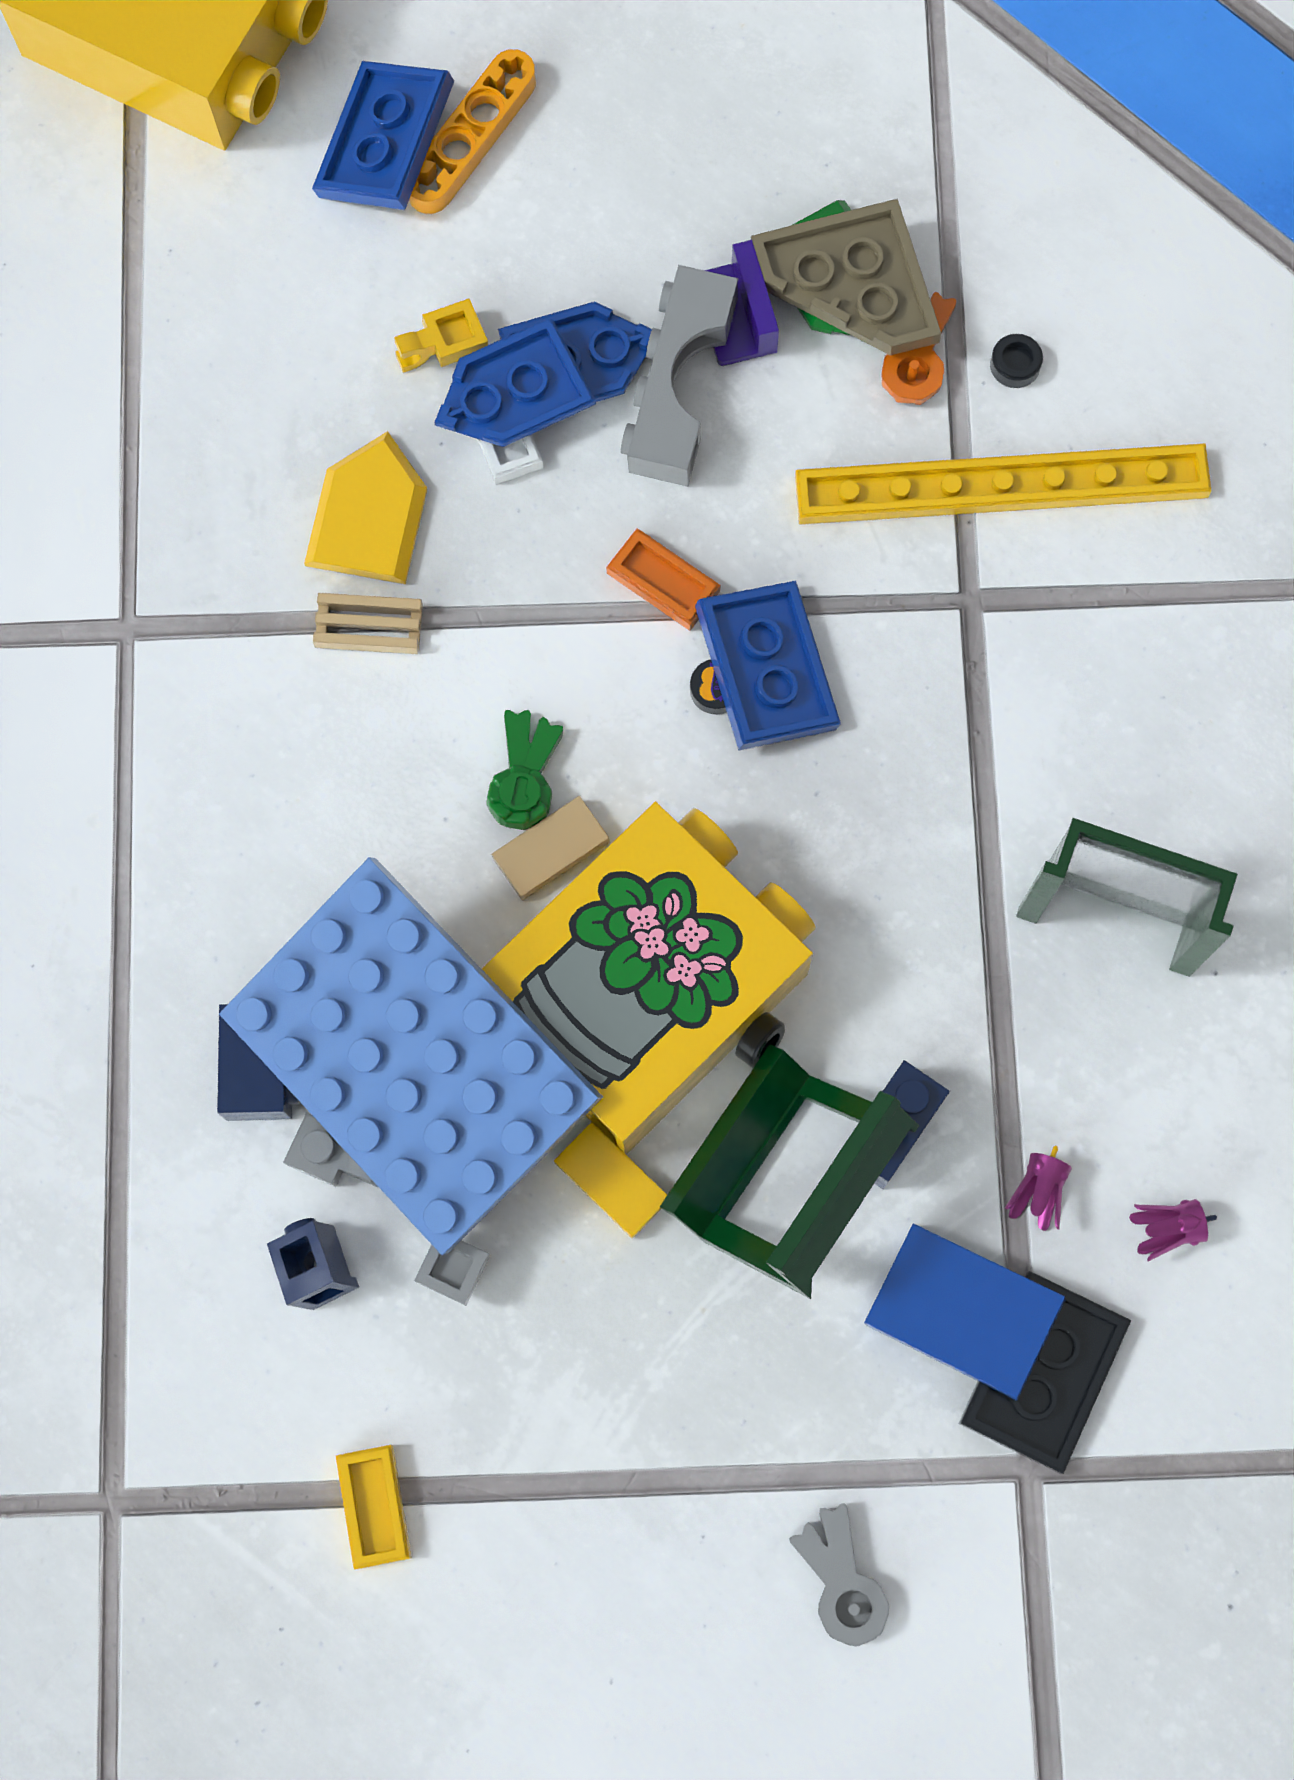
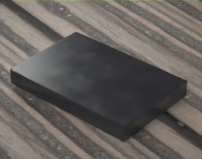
M1028 1271L1025 1276L1026 1278L1065 1296L1066 1300L1018 1401L977 1381L958 1424L1059 1474H1064L1131 1320L1040 1275Z

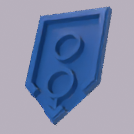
M595 301L498 329L501 340L552 317L596 402L619 396L626 392L646 357L648 341L652 331L651 328L641 323L636 325L613 314L612 309Z
M549 317L459 358L452 375L451 386L444 404H441L434 423L435 426L505 447L596 405V401L552 317Z

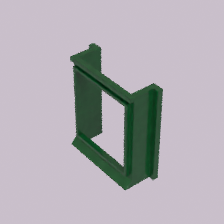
M769 1044L660 1205V1208L674 1216L704 1243L811 1299L812 1277L909 1130L916 1132L919 1125L900 1107L901 1102L896 1097L879 1091L873 1102L810 1076L783 1049ZM806 1099L856 1121L858 1125L776 1246L725 1219Z

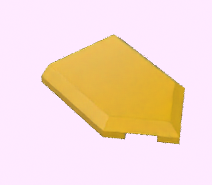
M388 431L327 468L304 562L305 566L406 584L427 494V486Z

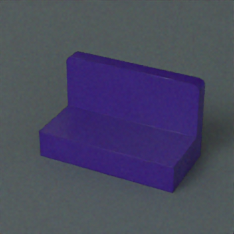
M748 240L732 244L731 264L704 270L738 278V300L726 345L713 347L717 363L720 366L777 353L779 328L753 241Z

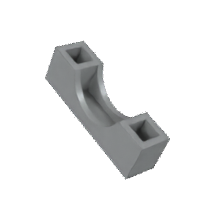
M678 265L674 283L665 281L659 303V311L665 313L661 330L652 329L647 346L646 358L653 360L649 376L640 375L635 390L633 405L640 407L636 424L627 423L622 438L621 454L627 455L629 473L689 486L701 440L700 421L691 416L681 406L673 391V385L679 370L692 356L708 348L726 345L738 300V278Z

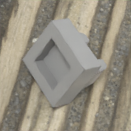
M461 1240L448 1254L442 1256L431 1244L414 1281L467 1306L490 1254Z

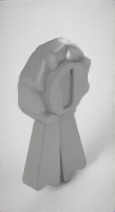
M843 1503L834 1511L826 1508H820L819 1510L828 1546L824 1545L814 1526L809 1522L804 1526L801 1535H794L789 1540L826 1585L818 1604V1614L825 1631L832 1639L856 1647L881 1635L889 1615V1603L882 1587L879 1586L876 1580L856 1573L848 1508Z

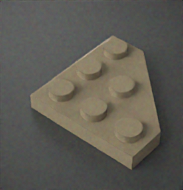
M898 198L751 236L768 293L888 355L940 343L941 331Z

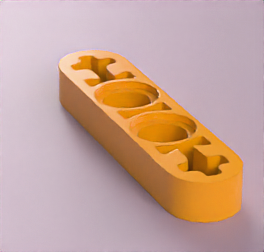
M508 49L500 52L434 136L409 199L411 206L417 211L424 214H434L442 211L451 202L531 96L536 86L534 63L528 54L518 49ZM517 70L522 71V79L513 77L505 86V72L513 75ZM504 87H505V95H506V98H505L504 95L501 93V91L504 89ZM481 104H492L499 110L497 117L488 122H480L472 117L471 114ZM453 141H463L471 147L469 154L461 159L448 158L443 151L445 146ZM436 164H437V165L439 166V168L442 170V171L439 173V175H438V173H437ZM436 178L438 191L435 192L428 189L424 194H421L419 185L422 183L429 186Z

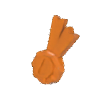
M934 292L931 297V303L942 334L956 307V299H943L938 292ZM936 344L894 355H885L881 373L882 386L894 397L896 402L921 405L939 392L943 380L944 364L933 350Z

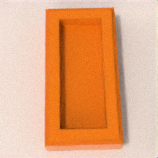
M636 528L606 567L608 575L689 631L699 620L695 609L697 601L702 598L717 596L720 593V584L638 528Z

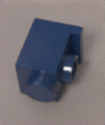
M314 1218L298 1220L285 1227V1235L267 1243L284 1300L288 1306L315 1310L359 1288L356 1277L350 1275L333 1225L317 1222Z

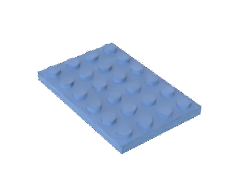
M368 857L219 1013L227 1024L442 1256L448 1254L603 1098L594 1086L376 858Z

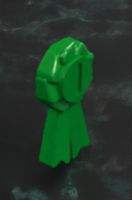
M505 710L504 722L509 768L493 776L492 782L489 785L486 805L500 825L526 830L545 819L547 814H549L552 789L541 773L562 739L563 726H551L548 720L542 717L539 719L533 740L530 743V711L524 710L517 715L511 710Z

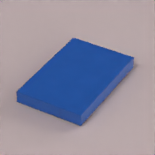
M362 61L312 189L321 199L405 210L454 84V79L449 71Z
M796 581L702 598L697 601L695 609L738 751L837 730L841 722Z
M913 1223L864 1323L866 1326L1018 1401L1066 1298Z

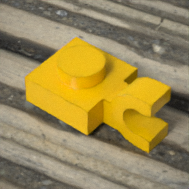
M469 298L422 314L424 329L394 337V342L398 349L395 351L403 373L421 366L430 356L435 354L440 366L443 367L458 362L459 358L488 346V339Z

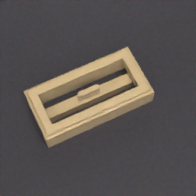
M318 593V612L315 615L316 632L313 634L315 648L405 654L419 653L423 611L421 599ZM330 610L411 615V617L399 618L330 613ZM328 626L360 628L364 630L409 631V638L328 633Z

